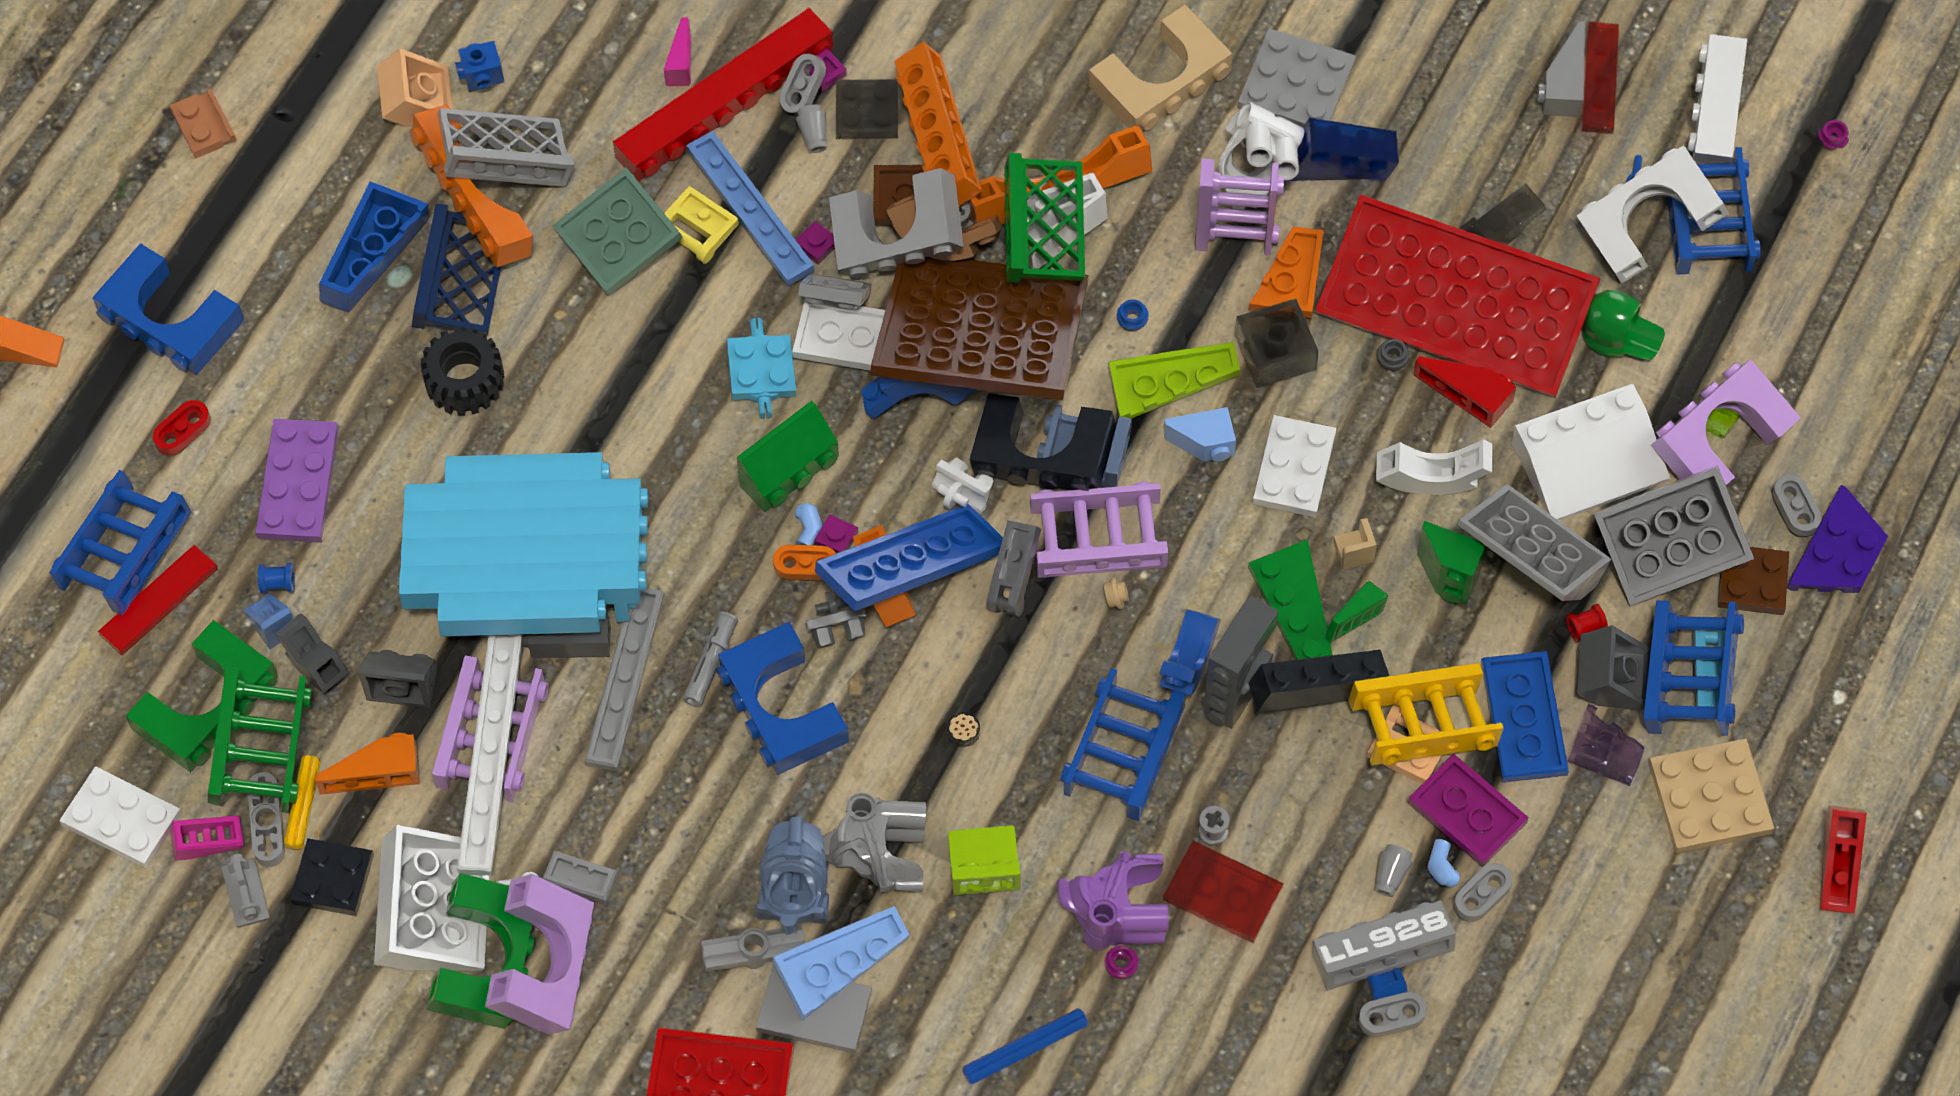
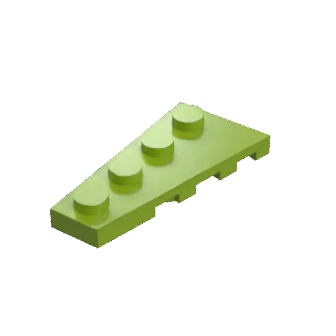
M1234 342L1108 361L1118 416L1130 419L1240 375V366Z

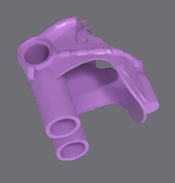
M1120 851L1119 858L1112 865L1103 867L1095 876L1080 875L1070 881H1066V878L1057 880L1058 900L1063 907L1075 914L1078 922L1084 928L1083 937L1089 948L1101 951L1107 949L1110 945L1165 943V931H1168L1169 923L1168 905L1130 904L1127 889L1136 885L1150 883L1161 875L1164 865L1163 854H1135L1134 857H1131V853Z

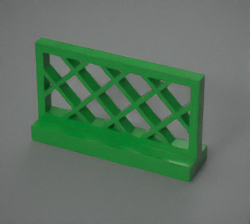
M1009 153L1004 165L1006 282H1019L1020 278L1084 281L1085 245L1082 162L1022 158V153ZM1026 168L1038 169L1046 177L1035 185L1027 177ZM1061 170L1075 171V181L1068 187L1056 177ZM1049 181L1062 191L1053 200L1040 190ZM1034 194L1047 205L1038 214L1027 205V200ZM1065 196L1076 206V209L1069 216L1056 205ZM1050 209L1063 220L1054 229L1041 219ZM1027 215L1031 218L1029 222L1027 221ZM1034 223L1047 233L1038 243L1028 235V229ZM1066 224L1076 233V239L1070 244H1067L1057 234ZM1051 238L1063 249L1055 258H1052L1042 248ZM1035 252L1048 263L1042 269L1028 268V258ZM1068 253L1077 262V271L1065 270L1058 261Z

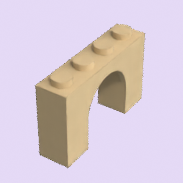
M1183 5L1161 20L1160 37L1181 58L1186 67L1176 79L1161 84L1142 81L1114 53L1089 69V87L1128 128L1136 125L1139 126L1141 131L1153 128L1160 118L1168 113L1176 112L1185 101L1192 96L1198 97L1205 91L1208 85L1216 80H1223L1231 71V51L1186 5Z

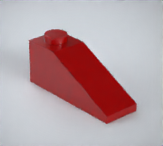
M1419 356L1415 361L1413 376L1489 428L1497 422L1514 401L1516 386L1513 385L1507 376L1497 374L1491 369Z
M1828 805L1824 837L1821 910L1855 914L1867 813L1862 809Z

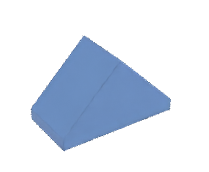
M270 593L242 610L269 649L281 643L275 633L293 619L289 608Z

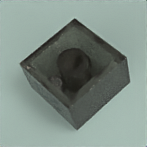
M1297 299L1236 316L1235 337L1256 388L1317 370L1319 351Z

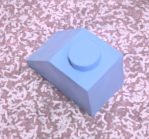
M1228 407L1165 419V440L1198 459L1219 462L1228 459L1230 456H1235L1236 438Z

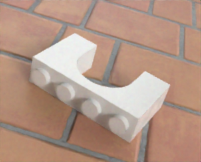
M1684 145L1678 149L1669 150L1662 156L1659 162L1653 166H1646L1640 169L1633 179L1625 184L1614 186L1607 196L1598 202L1593 201L1587 204L1581 213L1576 215L1621 284L1648 267L1643 256L1630 239L1627 228L1631 212L1641 201L1656 195L1671 196L1679 200L1686 207L1701 231H1704L1729 214L1724 203Z

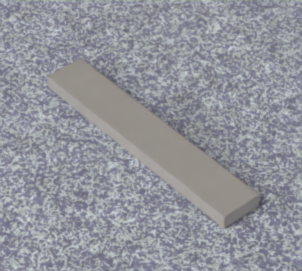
M650 588L641 590L640 603L636 604V608L630 609V621L622 622L585 757V766L618 772L663 605L664 591Z

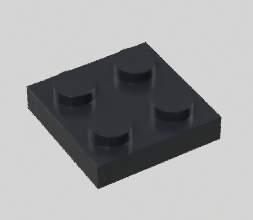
M307 838L290 897L291 904L357 916L374 857L373 851Z

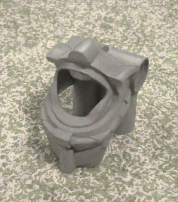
M863 792L852 795L847 802L846 815L838 828L823 836L826 861L834 864L836 868L851 867L858 875L870 879L874 885L878 886L880 893L890 891L891 887L901 891H923V869L920 865L892 855L886 848V842L923 843L926 802L881 800L879 797L873 798L868 793Z

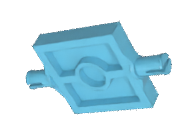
M753 318L749 321L751 336L727 338L726 347L732 400L748 399L758 402L759 418L765 419L766 408V418L769 419L773 416L771 401L781 397L796 396L790 335H764L763 319L757 318L756 328V318Z

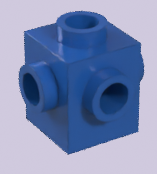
M495 41L470 44L465 48L458 49L460 62H455L459 81H466L468 91L482 90L491 85L504 82Z

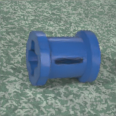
M287 563L284 567H266L265 564H260L258 566V587L260 593H266L267 590L280 589L294 592L295 570L293 563Z

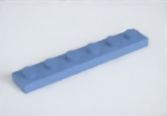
M714 131L686 145L688 154L738 218L739 222L787 286L794 284L815 271L812 261Z

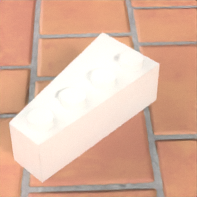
M1710 34L1707 44H1701L1699 62L1702 63V71L1697 74L1695 92H1699L1698 103L1693 104L1691 121L1696 122L1695 133L1690 132L1687 151H1693L1692 158L1697 163H1731L1747 39Z

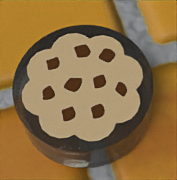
M960 712L953 715L947 724L949 740L959 747H968L976 743L980 736V723L978 719L968 712Z

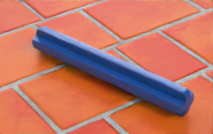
M1077 1008L963 1067V1074L969 1084H974L1085 1028L1088 1025L1087 1017L1080 1008Z

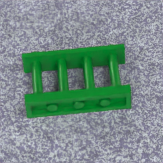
M226 667L208 787L209 804L221 805L222 795H229V792L283 798L282 812L288 813L290 802L296 803L299 783H293L299 730L303 707L309 708L312 688L306 687V676H299L298 690L247 684L245 680L239 679V668ZM244 696L296 703L293 721L240 715V711H234L236 699L242 700ZM238 728L291 734L289 753L236 747V743H230L231 731H238ZM234 760L287 766L285 784L232 779L231 775L226 774L227 762L234 763Z

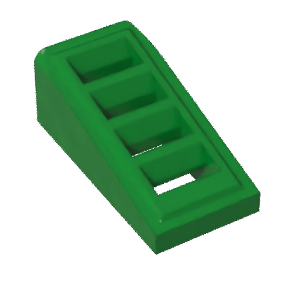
M1366 582L1332 618L1326 633V640L1333 642L1381 614L1388 600V594L1372 582Z

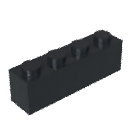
M1379 649L1261 664L1248 684L1257 711L1263 712L1348 701L1354 681L1390 675L1382 652Z

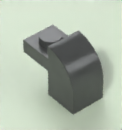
M298 614L275 633L285 648V655L303 676H306V680L321 692L325 693L349 673L335 650L320 639L307 617L303 614Z

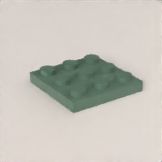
M627 167L552 225L608 296L683 238L681 233Z

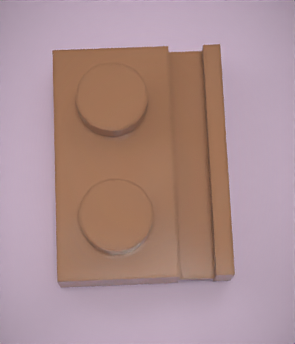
M211 88L207 89V92L202 95L197 93L169 105L195 159L224 147L223 144L230 141L232 143L237 142L235 134Z

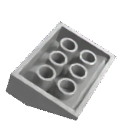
M1718 465L1599 510L1594 514L1630 606L1754 559Z
M1508 484L1459 519L1457 523L1462 529L1562 601L1581 600L1595 589L1611 561L1610 557Z

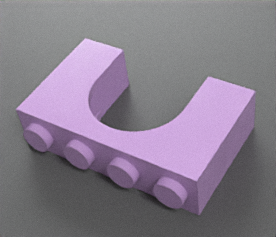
M1751 359L1741 366L1738 362L1731 365L1722 373L1726 379L1719 385L1715 381L1712 382L1700 393L1703 396L1700 402L1695 404L1694 401H1691L1678 412L1681 418L1675 424L1670 420L1656 432L1659 438L1651 446L1679 479L1716 465L1719 466L1726 485L1735 478L1708 444L1706 422L1712 410L1728 409L1738 413L1750 424L1767 445L1782 436L1801 419Z
M534 874L512 879L510 881L505 912L533 924L543 933L550 948V969L543 982L514 969L492 974L485 1007L548 1035L569 1030L574 1017V1004L580 986V973L583 959L586 955L585 947L589 928L592 924L594 903Z

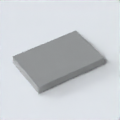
M773 965L756 1024V1031L856 1054L872 994V987L851 983L802 1020Z

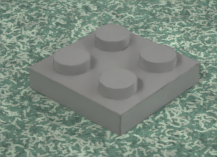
M810 273L800 283L798 296L806 297L807 302L814 304H825V300L838 302L837 306L841 308L856 309L857 305L861 306L870 296L872 283Z

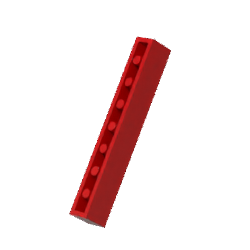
M809 7L613 141L615 158L624 168L627 167L638 182L645 177L654 175L662 165L670 160L679 158L687 149L686 145L719 126L727 125L735 115L744 109L752 108L764 95L778 90L783 82L787 80L793 64L799 56L803 54L817 56L826 49L831 51L833 49L832 31Z

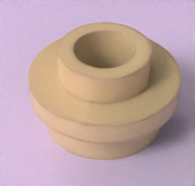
M1117 576L1112 577L1111 581L1104 583L1109 607L1123 609L1124 602L1129 601L1126 583L1119 582Z

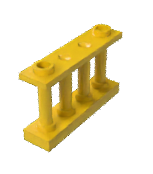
M1480 663L1354 681L1348 700L1352 711L1368 710L1378 738L1370 757L1371 766L1379 764L1393 765L1399 761L1471 750L1486 751L1497 747L1504 729L1503 724L1486 725L1475 696L1483 676ZM1462 696L1473 727L1455 730L1443 697ZM1431 701L1442 732L1423 734L1412 702ZM1398 705L1400 707L1410 734L1409 737L1392 739L1381 709L1382 706Z

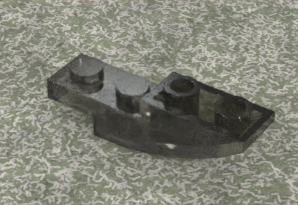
M1525 183L1478 220L1473 217L1459 229L1508 245L1523 234L1522 228L1542 214L1546 207Z

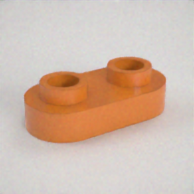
M784 545L778 548L773 555L774 570L778 576L784 579L824 581L815 572L816 562L835 555L836 552L827 546ZM787 562L795 563V566L787 568L784 565Z

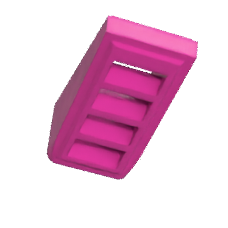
M681 17L664 67L665 84L669 87L689 86L691 84V29L688 17Z
M239 815L172 821L170 836L174 861L236 850L244 846ZM229 827L231 839L225 840L223 828ZM216 830V841H211L210 831ZM197 833H202L203 842H197ZM183 836H188L189 843H183Z

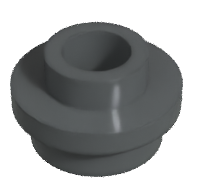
M1389 339L1378 348L1377 358L1384 368L1398 370L1408 363L1409 350L1401 340ZM1396 354L1398 358H1390L1388 355Z

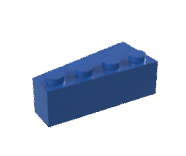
M370 181L319 283V301L350 312L428 222V203Z

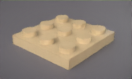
M1747 739L1651 757L1648 764L1675 853L1773 834L1775 828Z

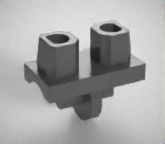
M832 591L825 592L826 602L816 604L815 609L817 614L829 611L830 615L807 620L805 623L807 634L812 633V637L819 649L835 644L831 627L843 625L847 641L864 637L863 619L866 617L865 608L857 611L850 609L838 612L837 609L848 607L849 605L842 598L835 600Z

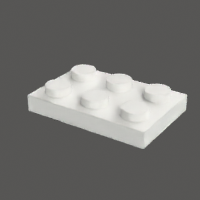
M805 297L792 351L793 358L871 371V362L885 310L856 306V309H846L838 307V302L825 300V304H814L807 302Z
M1273 415L1253 497V504L1316 518L1336 435V428Z
M95 766L59 821L63 827L147 869L168 837L172 821L179 820L182 812L180 808Z

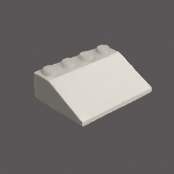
M1633 384L1515 425L1511 444L1545 511L1558 521L1670 480L1664 460L1651 446L1657 439L1647 410Z
M396 825L382 838L374 965L402 970L438 971L440 968L452 971L484 970L487 926L446 915L452 883L459 875L457 864L461 837ZM467 874L489 880V875Z

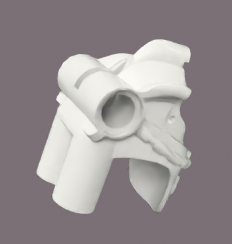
M1252 102L1245 103L1241 110L1231 117L1224 127L1226 131L1231 133L1232 137L1220 157V162H1218L1220 175L1271 179L1272 163H1279L1278 176H1284V180L1293 179L1299 172L1297 148L1302 142L1304 129L1280 116H1275L1274 113ZM1239 143L1246 148L1248 162L1256 167L1251 173L1238 169L1233 163L1232 151ZM1226 189L1230 193L1267 195L1269 192ZM1232 206V209L1243 210L1246 206Z

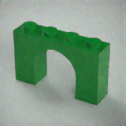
M215 620L192 642L196 657L223 677L225 676L226 667L239 668V679L245 680L247 684L274 686L278 676L273 662ZM147 691L125 716L131 730L191 773L196 766H201L207 761L211 750L215 746L221 702L207 713L188 716L175 712ZM243 696L242 700L236 699L234 711H240V715L247 716L252 711L254 702L258 698Z
M460 873L452 883L446 915L477 922L492 929L500 938L505 950V963L500 972L514 969L528 975V968H524L525 957L530 956L534 945V937L530 936L533 924L505 912L509 885ZM440 968L434 975L426 1010L506 1029L513 1020L485 1007L491 976L477 977Z

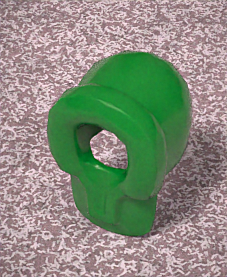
M1605 290L1595 294L1582 328L1585 343L1598 354L1610 358L1622 357L1624 354L1644 360L1655 358L1663 343L1665 331L1657 324L1639 316L1641 303L1637 299L1617 290Z

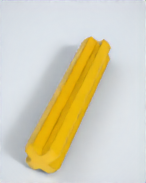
M304 755L301 758L296 782L299 783L297 801L291 805L284 838L285 847L288 849L300 850L303 847L316 786L315 775L318 774L320 767L319 758L316 756Z

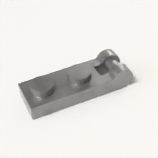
M1007 520L986 603L989 611L1000 612L1005 610L1009 615L1020 616L1023 613L1024 595L1041 533V528L1038 526ZM1005 588L1011 589L1009 598L1003 595Z

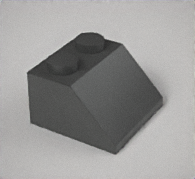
M1613 625L1581 634L1577 694L1597 706L1644 710L1651 648Z
M392 650L370 651L358 671L367 701L432 708L439 674L435 659L425 654L399 655Z

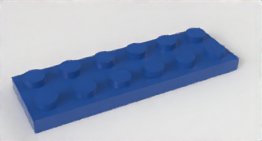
M967 504L966 507H958L816 562L815 572L854 611H857L998 556L1003 537L977 511Z

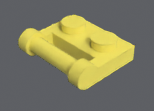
M688 186L664 213L672 223L679 219L708 238L702 244L674 225L683 236L678 243L695 253L696 258L704 264L711 260L716 249L739 225V220L736 216L691 186Z

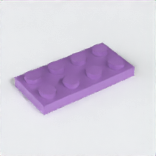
M273 419L256 527L257 539L322 543L339 431L337 422Z

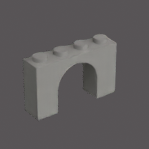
M938 168L912 175L916 204L915 220L910 231L901 240L892 244H883L877 235L872 196L855 190L829 197L837 270L849 274L851 278H863L868 276L870 271L877 269L879 271H890L896 269L897 264L905 262L907 264H918L924 262L925 257L932 255L935 257H945L952 255V250L964 248L955 174Z

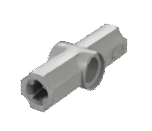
M798 925L792 934L785 933L782 928L767 931L750 928L741 935L701 941L705 971L709 972L740 966L750 969L760 968L766 962L773 961L774 956L805 944V937L802 925ZM756 944L762 949L759 952L751 953L745 948L748 945Z

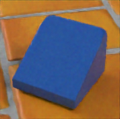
M1394 968L1391 971L1375 976L1373 974L1366 978L1372 1000L1408 992L1407 983L1400 968Z

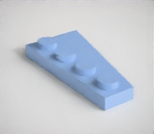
M895 906L774 956L772 962L803 1020L907 941L910 934Z

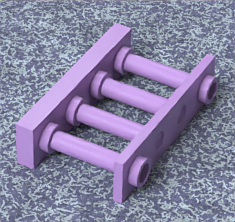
M1202 158L1195 251H1208L1209 239L1215 240V237L1265 240L1264 255L1271 256L1272 244H1278L1279 225H1274L1276 196H1283L1284 176H1278L1279 163H1272L1271 179L1223 176L1220 175V172H1214V159ZM1219 188L1269 191V195L1219 192ZM1232 205L1268 208V211L1217 208V206ZM1216 221L1266 224V227L1216 224Z
M1139 482L1132 486L1089 489V492L1083 490L1059 492L1042 490L1038 493L1030 494L1031 514H1042L1045 550L1036 554L1037 577L1167 567V541L1158 542L1155 540L1151 504H1160V483ZM1138 505L1143 542L1139 544H1125L1122 537L1119 507ZM1106 508L1110 545L1093 547L1090 544L1087 510ZM1074 511L1077 548L1066 550L1058 548L1054 512Z
M465 656L432 772L435 787L439 789L449 790L452 779L456 780L457 777L469 779L471 765L460 764V760H457L460 749L464 750L465 747H474L475 735L468 734V730L465 729L468 719L473 720L474 717H478L479 704H476L474 696L476 690H481L484 671L480 669L479 661L476 657ZM535 669L532 683L517 681L516 694L527 695L528 698L524 712L513 711L512 724L520 725L516 742L509 741L508 755H512L508 772H505L503 788L506 800L510 802L514 801L516 791L522 790L525 778L522 767L540 701L545 702L548 694L549 684L544 681L542 669Z

